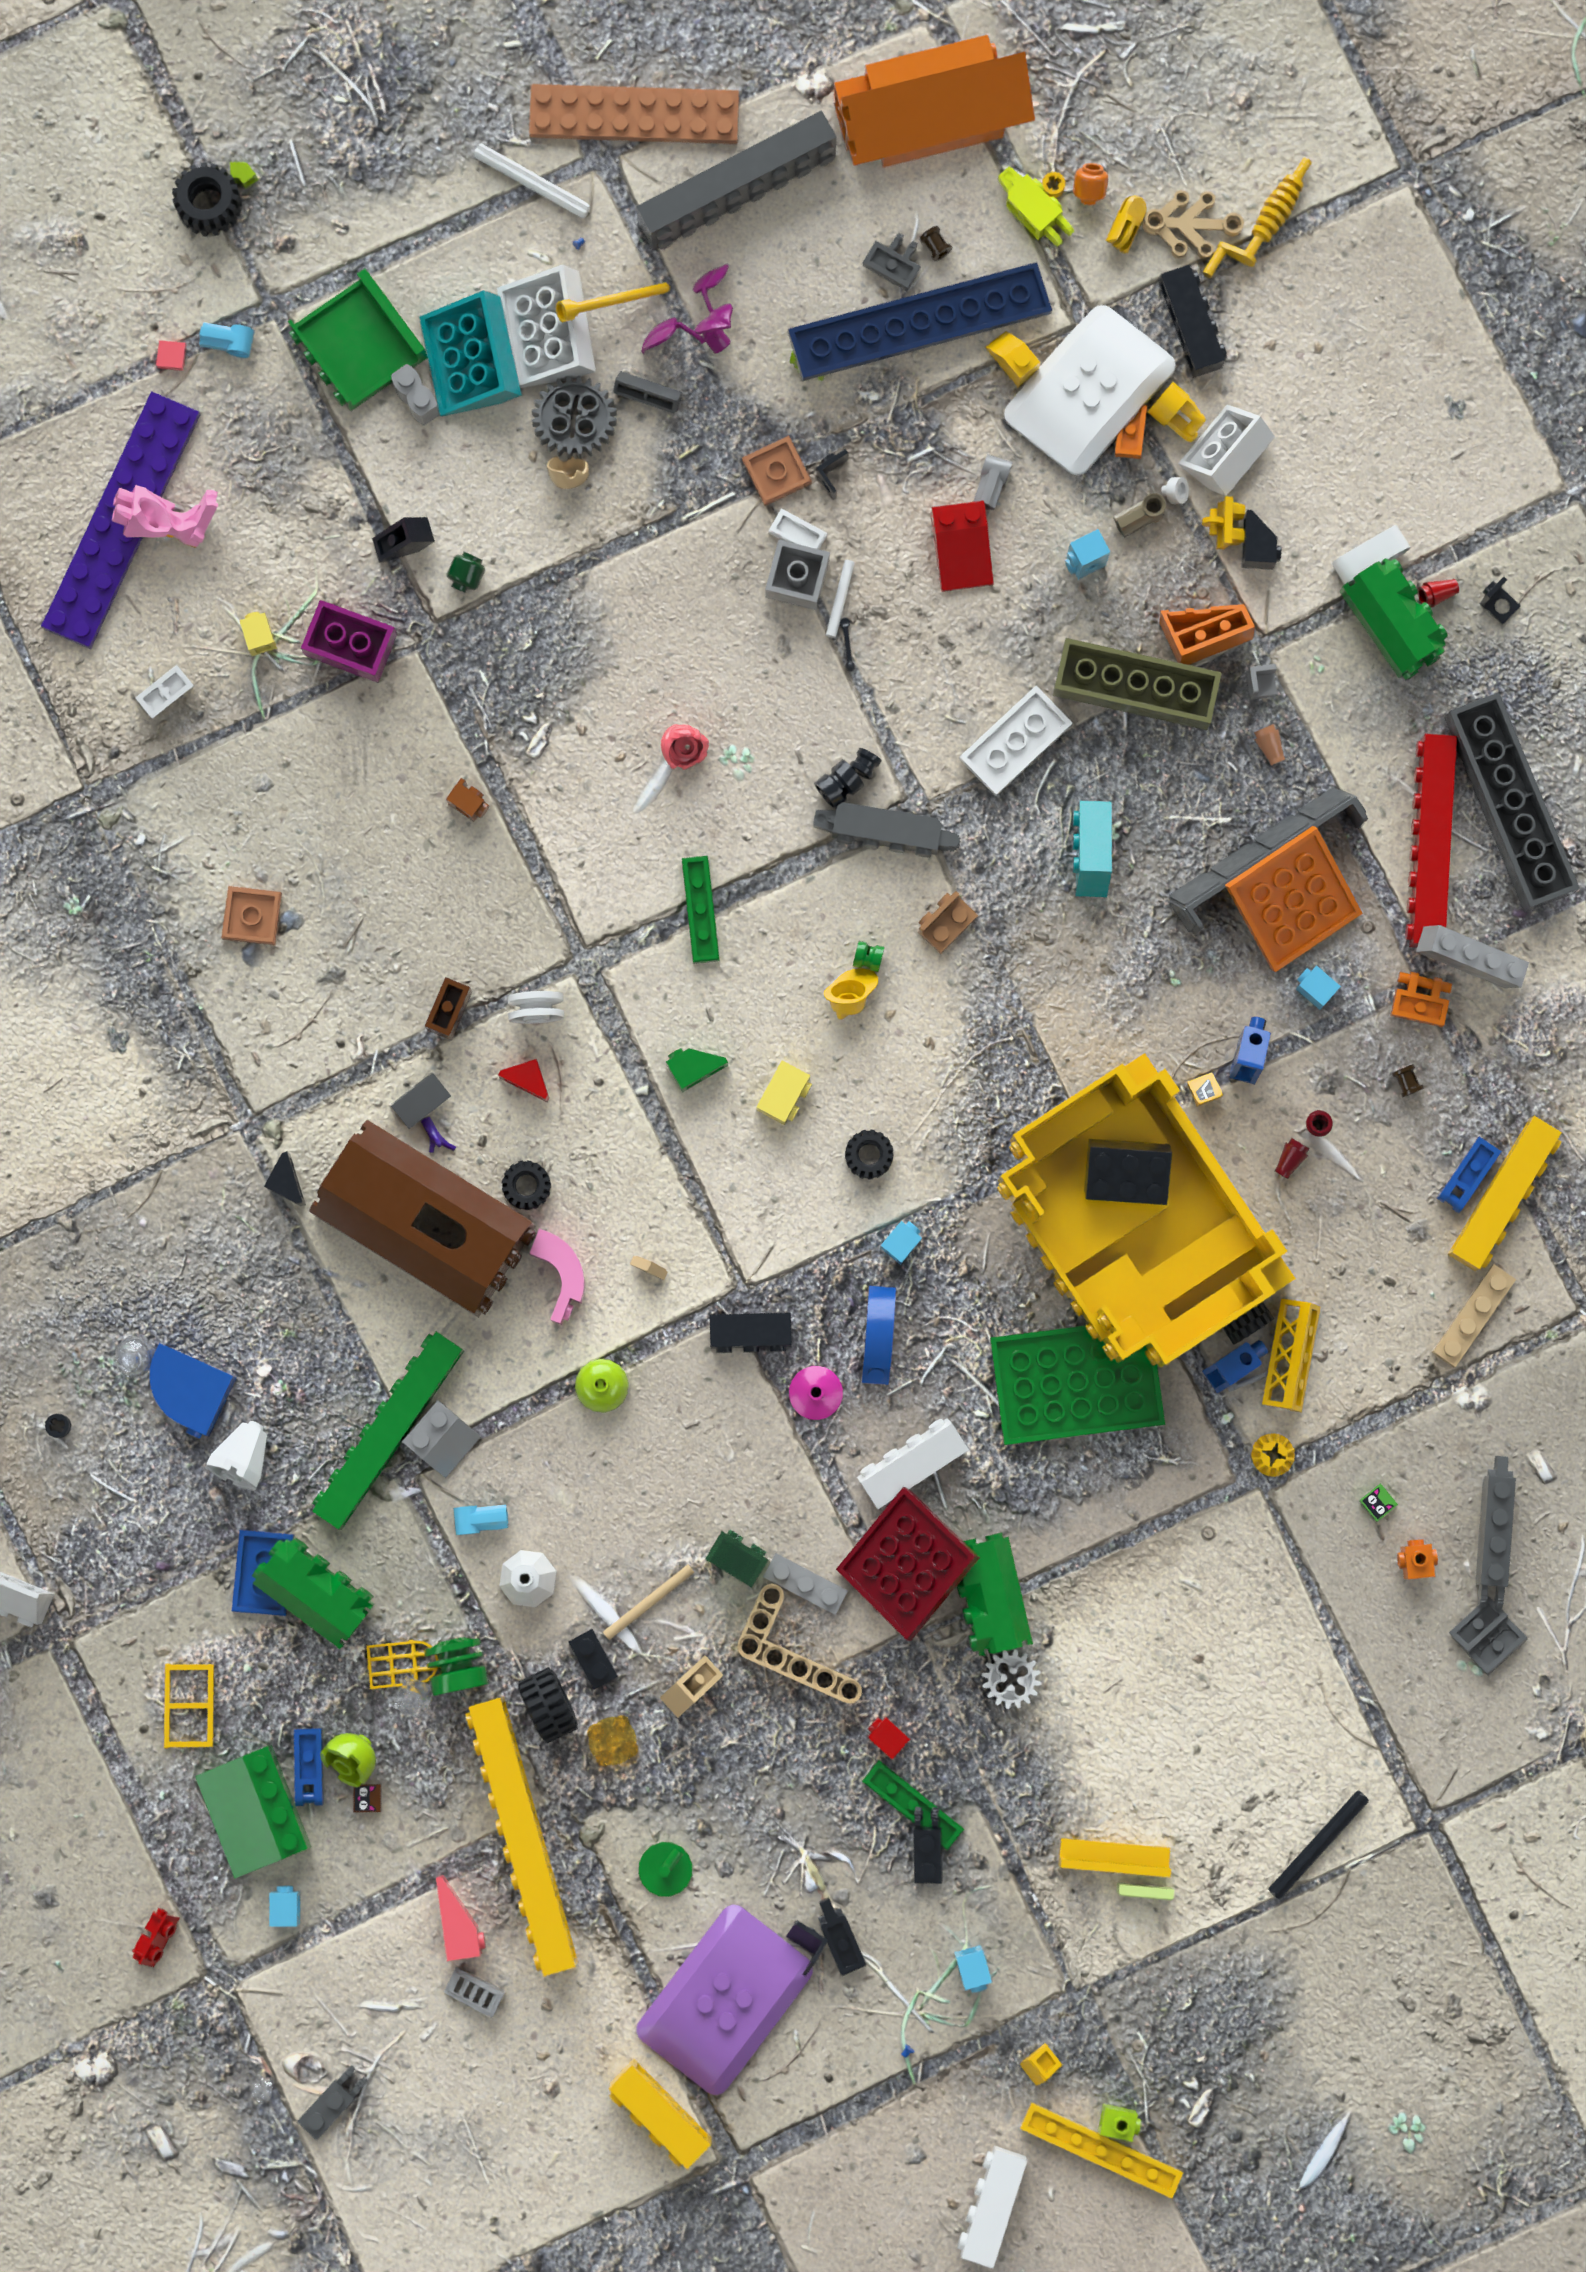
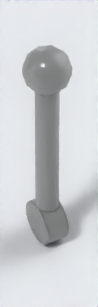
M1277 1366L1276 1370L1280 1374L1281 1369ZM1268 1371L1228 1387L1229 1392L1266 1378Z

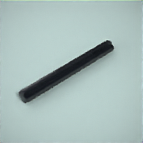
M1356 1791L1271 1884L1268 1890L1273 1896L1281 1899L1368 1804L1369 1800L1362 1792Z

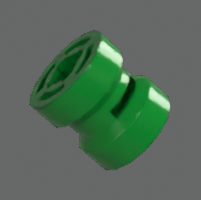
M858 941L853 967L861 968L864 966L868 967L870 971L878 973L885 947L879 945L872 947L867 942Z

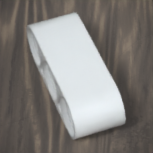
M1395 525L1340 556L1332 565L1344 585L1347 582L1351 585L1355 583L1353 577L1375 562L1380 561L1381 563L1385 558L1389 561L1396 559L1411 547L1398 526Z

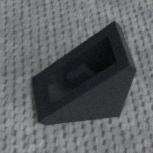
M288 1151L283 1152L264 1187L299 1206H304L306 1204L291 1154Z

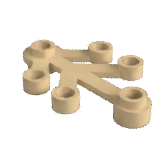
M1184 190L1177 191L1174 194V198L1161 210H1148L1141 223L1143 230L1147 234L1159 235L1172 248V255L1180 259L1186 255L1188 246L1184 241L1178 240L1169 230L1179 229L1198 249V256L1204 260L1211 258L1214 247L1210 242L1205 241L1195 230L1224 231L1228 236H1237L1241 233L1244 226V220L1238 213H1229L1224 220L1195 218L1204 209H1210L1214 206L1215 195L1210 191L1203 192L1200 199L1179 218L1169 217L1177 208L1187 206L1189 194ZM1183 196L1185 197L1186 201L1182 203L1178 202L1177 197ZM1209 197L1212 202L1206 204L1203 202V198ZM1157 220L1159 225L1154 227L1150 224V221ZM1234 223L1237 229H1229L1228 224ZM1175 247H1183L1184 252H1176ZM1201 248H1209L1210 253H1202Z

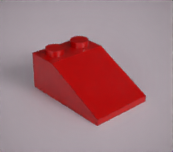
M984 500L932 507L931 523L941 592L994 585Z

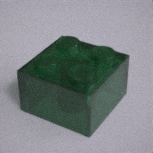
M730 1529L727 1534L721 1531L705 1560L752 1588L769 1560L764 1557L767 1552L755 1544H752L750 1548L741 1543L744 1538Z

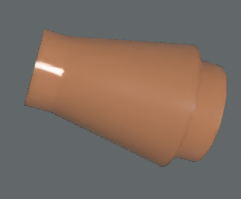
M1274 724L1254 732L1256 736L1254 740L1269 760L1270 765L1285 760L1279 729L1276 730Z

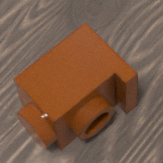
M460 778L447 796L446 801L448 805L474 822L477 817L482 818L490 805L482 799L483 793L473 786L468 789L466 780Z

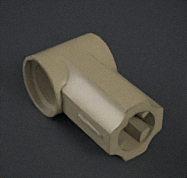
M1151 493L1143 501L1115 515L1113 519L1123 537L1129 536L1150 523L1159 522L1165 513V499L1157 493ZM1151 503L1159 505L1160 511L1151 513L1146 507Z

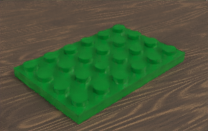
M1085 1326L990 1338L1004 1445L1166 1425L1157 1364L1153 1366L1147 1358L1145 1351L1148 1349L1146 1346H1143L1117 1363L1115 1359L1111 1361L1102 1348L1106 1345L1104 1341L1100 1342L1098 1338L1093 1339Z

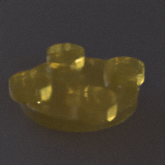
M625 1715L604 1718L588 1728L589 1747L600 1766L621 1764L638 1753L636 1733L630 1725L628 1717Z

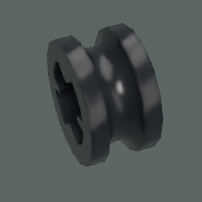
M53 1414L45 1422L46 1432L54 1438H63L71 1431V1421L63 1414ZM55 1419L65 1423V1427L62 1426L64 1430L61 1433L57 1430H52L51 1426L55 1425L52 1422Z

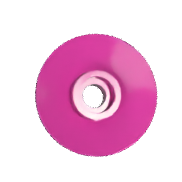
M810 1366L804 1368L791 1381L789 1388L790 1402L795 1411L807 1419H825L835 1413L843 1398L842 1384L836 1374L825 1367ZM814 1387H818L821 1390V1395L817 1398L811 1395V1390Z

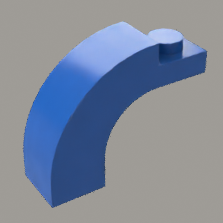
M869 1286L862 1383L889 1385L896 1288Z

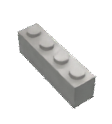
M1441 925L1423 927L1416 950L1417 953L1505 989L1521 988L1529 962Z

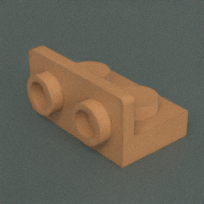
M957 891L952 895L949 893L945 894L937 903L939 908L933 914L929 911L918 922L921 925L918 933L940 954L978 917L959 897L960 894Z

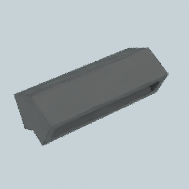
M620 371L615 379L613 393L673 414L677 412L682 399V392ZM621 385H624V386H627V387H630V388H633V389H636V390H639V391H642V392H645V393L642 394V393H639V392H636V391H633V390H630V389L621 387ZM649 395H653L668 400L670 402H673V404L650 397Z

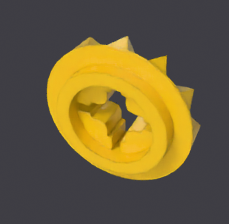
M1275 1433L1266 1434L1254 1443L1251 1452L1252 1462L1260 1473L1271 1477L1280 1476L1289 1471L1294 1463L1295 1449L1289 1439ZM1277 1444V1453L1281 1454L1284 1459H1275L1274 1463L1270 1466V1457L1262 1453V1451H1272L1273 1447Z

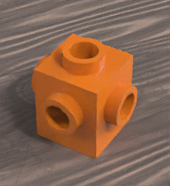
M1424 1539L1409 1540L1407 1541L1408 1546L1400 1547L1401 1552L1397 1553V1563L1399 1569H1403L1404 1579L1435 1577L1434 1566L1438 1565V1555L1436 1549H1432V1544H1424ZM1416 1555L1420 1558L1419 1563L1415 1561Z

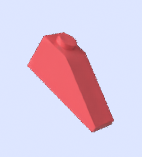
M445 1876L436 1877L447 1961L481 1956L482 1949H486L484 1932L479 1933L477 1923Z

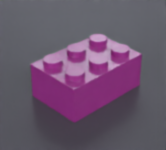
M319 600L301 650L306 657L379 683L397 637L395 627Z

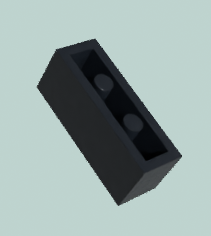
M791 1312L710 1315V1348L716 1349V1353H732V1348H743V1353L759 1352V1347H770V1352H785L786 1347L792 1346Z

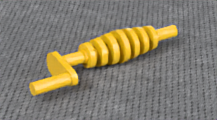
M1304 157L1293 175L1287 174L1283 178V182H1280L1276 190H1273L1270 197L1266 199L1260 211V216L1257 217L1256 225L1253 226L1251 231L1254 237L1246 250L1220 241L1217 250L1202 272L1205 277L1211 278L1225 255L1249 267H1253L1256 264L1257 259L1254 255L1262 242H1269L1273 238L1272 235L1277 233L1279 227L1285 223V219H1288L1291 215V210L1294 209L1295 201L1300 196L1299 192L1304 187L1302 178L1312 164L1308 158Z

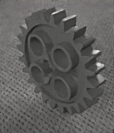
M567 376L566 383L564 384L558 378L556 387L547 384L548 393L540 391V398L542 400L535 399L536 409H532V417H534L532 425L537 427L535 429V436H541L540 444L545 445L548 443L549 452L557 448L558 457L567 452L568 459L572 458L573 453H577L579 459H582V454L585 451L591 457L592 448L602 451L601 442L609 444V437L607 435L614 436L615 433L612 426H617V418H615L617 410L613 408L614 399H607L609 397L608 390L600 392V383L592 387L591 378L582 383L581 376L577 377L576 382H572L570 376ZM579 397L578 415L575 421V436L570 438L572 429L571 419H573L574 399ZM561 401H566L569 403L565 407H560L557 405ZM586 404H592L595 406L591 410L583 408ZM558 425L566 427L562 431L554 430V428ZM589 428L592 430L588 434H583L580 432L581 429Z

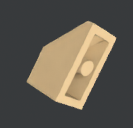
M705 1655L670 1687L660 1699L679 1718L723 1674Z

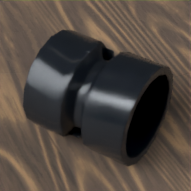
M843 759L831 768L830 775L824 774L814 782L820 795L835 810L838 805L847 801L848 794L854 795L864 787V783L859 775Z

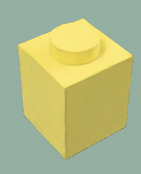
M252 612L245 615V619L239 620L248 650L252 656L277 649L269 620L265 613Z

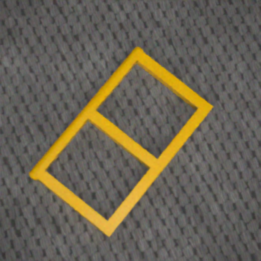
M166 1663L164 1748L213 1747L214 1664L170 1665ZM171 1670H208V1703H170ZM208 1708L207 1741L170 1742V1709Z

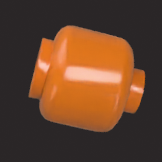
M1094 163L1084 164L1082 168L1076 171L1073 193L1077 198L1081 199V203L1095 205L1096 201L1105 198L1109 180L1107 172L1103 170L1101 165Z

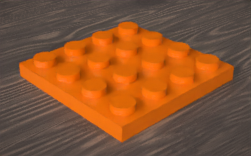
M1315 826L1310 827L1225 884L1268 965L1274 972H1277L1363 914L1324 839Z

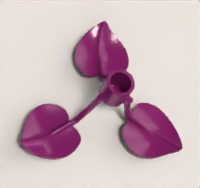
M728 263L708 271L693 286L695 294L702 293L710 313L709 316L696 326L695 331L683 323L677 322L675 317L662 321L646 336L641 349L643 355L646 350L668 340L676 329L679 328L698 339L701 344L706 342L714 354L722 352L729 346L731 340L723 329H731L733 306L728 303L713 310L708 298L709 289L717 286L725 277L729 268Z

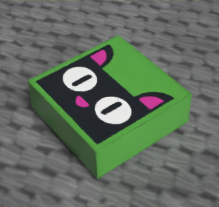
M1381 1483L1359 1500L1376 1522L1398 1505Z

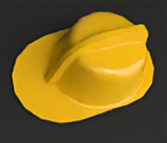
M852 969L844 972L824 990V997L830 1001L831 1008L836 1012L838 1019L842 1020L848 1015L862 1012L865 1008L867 996L878 985V976L869 969Z

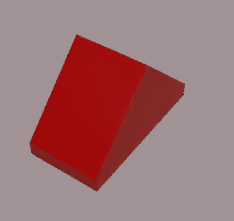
M537 1059L500 1070L498 1074L500 1079L548 1102V1091Z

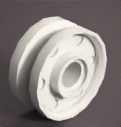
M530 991L507 996L508 1005L520 1007V1010L508 1013L509 1022L536 1024L564 1019V1010L552 1008V1005L563 1002V993L555 991Z

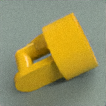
M1172 382L1148 410V413L1164 427L1167 424L1184 440L1193 442L1198 437L1197 431L1205 423L1206 418L1200 412L1195 402L1189 398L1190 396ZM1179 410L1191 420L1189 423L1177 413Z

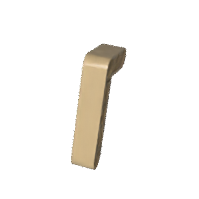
M768 1584L764 1586L738 1641L737 1647L740 1655L842 1702L850 1704L858 1701L862 1694V1688L855 1679L766 1640L782 1605L784 1593L778 1585ZM769 1588L778 1590L780 1598L775 1604H768L764 1600V1593ZM763 1613L768 1617L769 1623L766 1628L757 1629L753 1625V1618L756 1614ZM748 1638L754 1639L758 1645L757 1651L753 1654H746L742 1650V1643ZM775 1649L782 1653L783 1659L780 1664L771 1665L768 1663L767 1654L769 1651ZM803 1661L806 1663L808 1669L805 1675L799 1677L793 1674L791 1668L794 1662ZM821 1672L831 1674L833 1680L830 1686L823 1688L817 1684L816 1679ZM847 1683H853L857 1687V1694L851 1699L845 1698L842 1695V1687Z

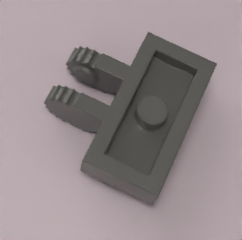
M901 233L896 235L889 248L875 241L862 266L908 291L921 270L920 265L910 260L916 251L918 243L912 241L902 256L896 252L903 242L904 235Z

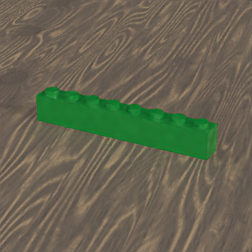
M437 1331L434 1335L429 1333L420 1346L423 1348L418 1358L415 1356L411 1358L405 1367L408 1372L403 1380L398 1378L390 1389L392 1393L387 1403L385 1401L380 1403L374 1413L377 1417L372 1425L369 1423L365 1425L359 1434V1437L362 1439L355 1448L352 1445L343 1458L346 1463L341 1470L338 1468L334 1470L328 1479V1482L331 1483L325 1493L320 1491L312 1503L315 1506L312 1512L338 1530L344 1528L464 1353L462 1348Z

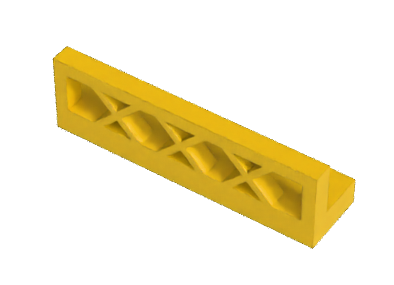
M1281 1298L1262 1405L1302 1413L1320 1306L1310 1302ZM1288 1306L1300 1307L1298 1318L1290 1324L1286 1318ZM1290 1331L1294 1336V1342L1292 1346L1285 1350L1281 1344L1282 1337ZM1286 1358L1290 1364L1289 1370L1280 1376L1276 1370L1277 1364ZM1281 1384L1285 1390L1283 1402L1272 1401L1273 1389Z
M1060 1838L1058 1865L1061 1868L1171 1877L1169 1847Z

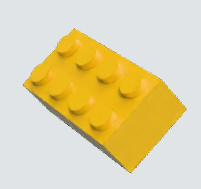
M635 2059L611 2081L609 2086L611 2094L609 2097L619 2107L624 2105L630 2111L629 2117L638 2127L644 2125L649 2130V2138L659 2148L663 2145L669 2151L668 2157L677 2167L680 2168L683 2165L688 2169L711 2146L712 2137Z

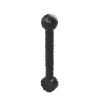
M842 618L840 620V627L844 633L847 657L845 668L851 672L855 669V663L852 662L848 628L850 627V620Z

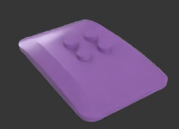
M739 1905L727 1906L640 2019L637 2025V2035L642 2042L706 2092L712 2095L722 2094L806 1985L813 1973V1967L804 1976L803 1972L810 1961L807 1957Z

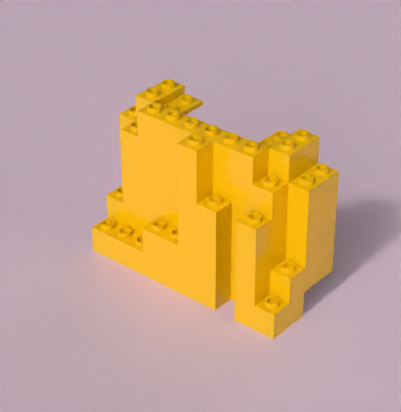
M1145 1053L1125 1066L1122 1063L1013 1134L1010 1139L1011 1146H1009V1149L1017 1160L1022 1159L1023 1161L1000 1175L997 1190L1005 1201L1010 1199L1012 1202L1011 1208L1013 1211L1010 1214L1018 1226L1023 1224L1028 1234L1025 1237L1032 1248L1038 1247L1043 1254L1040 1259L1048 1271H1054V1278L1056 1280L1053 1284L1061 1296L1066 1294L1068 1299L1072 1298L1073 1301L1070 1305L1078 1317L1083 1315L1088 1322L1085 1328L1093 1339L1098 1338L1100 1342L1104 1341L1106 1344L1102 1348L1111 1361L1115 1359L1119 1363L1135 1351L1146 1346L1148 1350L1145 1351V1354L1153 1366L1158 1364L1161 1368L1296 1278L1281 1257L1288 1251L1273 1228L1266 1233L1264 1232L1175 1099L1180 1089L1166 1068L1158 1073ZM1099 1139L1170 1144L1172 1160L1167 1205L1086 1200L1084 1186L1088 1140Z

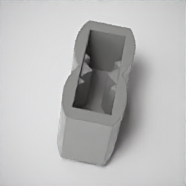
M406 364L391 374L397 395L403 402L409 405L411 414L417 422L425 426L439 416L434 395L428 388L422 385L420 376L414 368Z

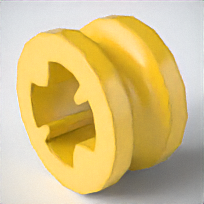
M1058 172L1046 174L1042 181L1044 192L1050 198H1058L1063 194L1066 183L1064 177ZM1054 180V183L1056 181L1059 183L1057 190H1052L1053 187L1051 189L1048 188L1049 181Z

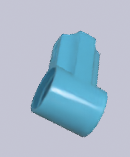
M203 323L199 335V344L201 347L226 351L235 357L249 358L255 331L243 325L226 327Z
M506 1505L453 1508L456 1535L509 1528Z

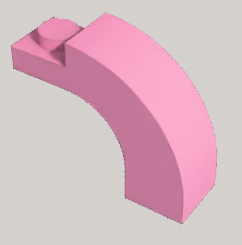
M539 1229L529 1254L553 1265L561 1276L562 1288L550 1320L562 1325L564 1320L569 1321L574 1306L570 1305L571 1300L582 1304L585 1292L584 1272L577 1255L565 1241L550 1232Z

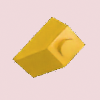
M1007 331L985 347L1017 387H1020L1029 380L1040 367V361L1028 346Z

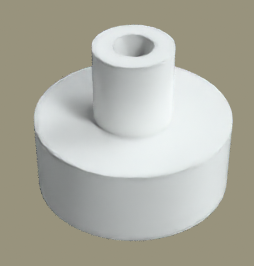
M1172 477L1168 480L1167 485L1162 486L1161 493L1163 496H1167L1171 504H1183L1187 501L1189 495L1188 482L1184 477Z

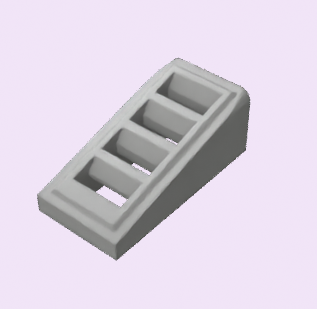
M456 1967L444 1993L492 2018L505 1991ZM461 1976L465 1980L460 1991L457 1992L454 1988ZM472 1982L475 1985L469 1997H467L464 1993L469 1983ZM479 1987H481L484 1991L479 2002L473 1999ZM489 1992H491L494 1996L487 2007L483 2004Z

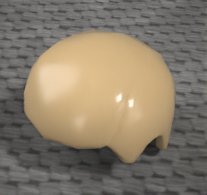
M554 456L547 462L549 477L560 489L576 488L588 479L589 465L584 459L572 456L571 459L561 461L558 456Z

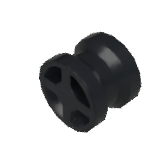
M859 748L856 753L857 758L855 761H851L849 765L858 775L871 780L874 776L873 770L881 764L882 760L872 752Z

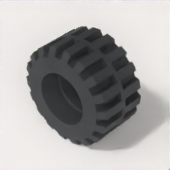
M206 162L201 163V167L196 168L195 164L190 166L191 171L189 172L186 170L182 171V179H176L175 185L177 188H173L172 194L174 196L173 204L184 226L187 229L190 227L191 231L195 234L201 231L202 236L207 237L209 232H212L214 236L219 235L218 231L222 229L224 233L227 232L229 224L233 226L236 224L235 216L240 217L241 209L239 206H242L240 193L232 175H229L223 167L219 170L217 164L212 163L211 167H208ZM205 190H215L221 193L220 201L213 208L202 210L193 206L196 196Z
M547 1667L518 1682V1689L523 1703L543 1741L548 1744L578 1729V1721L557 1675L551 1668Z

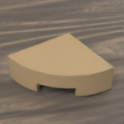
M633 1256L630 1265L662 1280L665 1279L668 1273L665 1268L639 1256Z

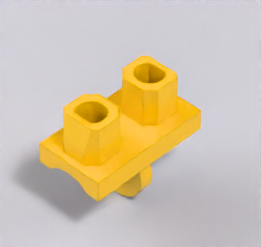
M1225 496L1224 501L1217 503V509H1210L1209 517L1202 518V525L1209 527V535L1216 536V549L1224 550L1229 545H1240L1244 542L1245 531L1244 529L1233 528V520L1241 521L1244 519L1245 505L1233 502V497Z

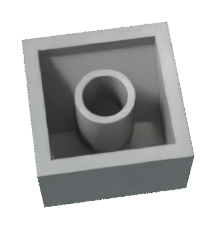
M437 1401L402 1442L446 1478L481 1436L442 1402Z

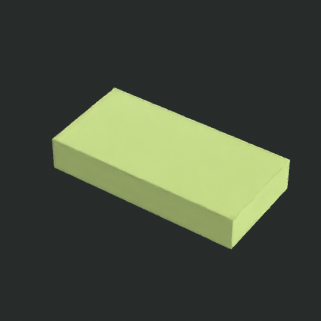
M1117 1883V1893L1120 1896L1162 1900L1174 1899V1889L1172 1887Z

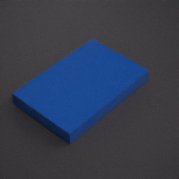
M239 1531L231 1612L287 1616V1609L253 1584L255 1578L251 1575L261 1563H268L272 1557L268 1553L277 1541L282 1540L284 1542L286 1539L292 1541L295 1536L294 1534Z

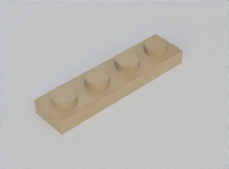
M1493 1264L1432 1353L1455 1368L1516 1279Z

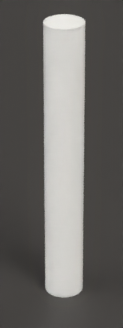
M851 560L844 561L826 636L829 638H836L855 564Z

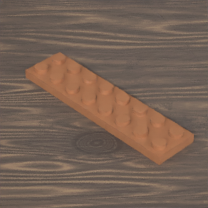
M531 84L530 138L737 144L739 90Z

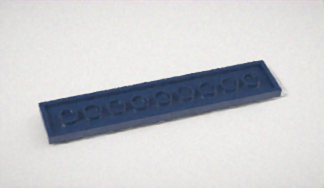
M1035 262L789 328L787 333L802 381L1046 316L1051 314L1053 310L1038 263Z

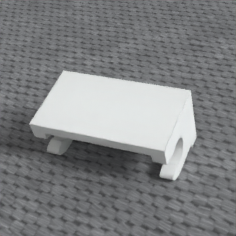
M176 665L135 697V699L153 719L194 685Z

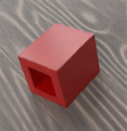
M886 1716L882 1720L877 1717L867 1728L871 1732L867 1737L891 1759L910 1741V1738Z

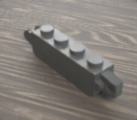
M842 802L837 806L836 810H816L814 817V828L832 833V837L837 838V842L843 844H852L853 841L862 842L863 846L867 848L878 849L880 845L889 847V850L892 852L905 853V850L915 851L917 856L929 858L931 854L937 855V850H950V852H954V850L959 848L961 838H959L957 833L941 830L942 824L938 818Z
M1495 1456L1494 1468L1488 1469L1487 1476H1484L1475 1578L1476 1585H1479V1607H1486L1488 1586H1496L1495 1608L1502 1609L1505 1587H1508L1516 1478H1513V1471H1508V1457Z

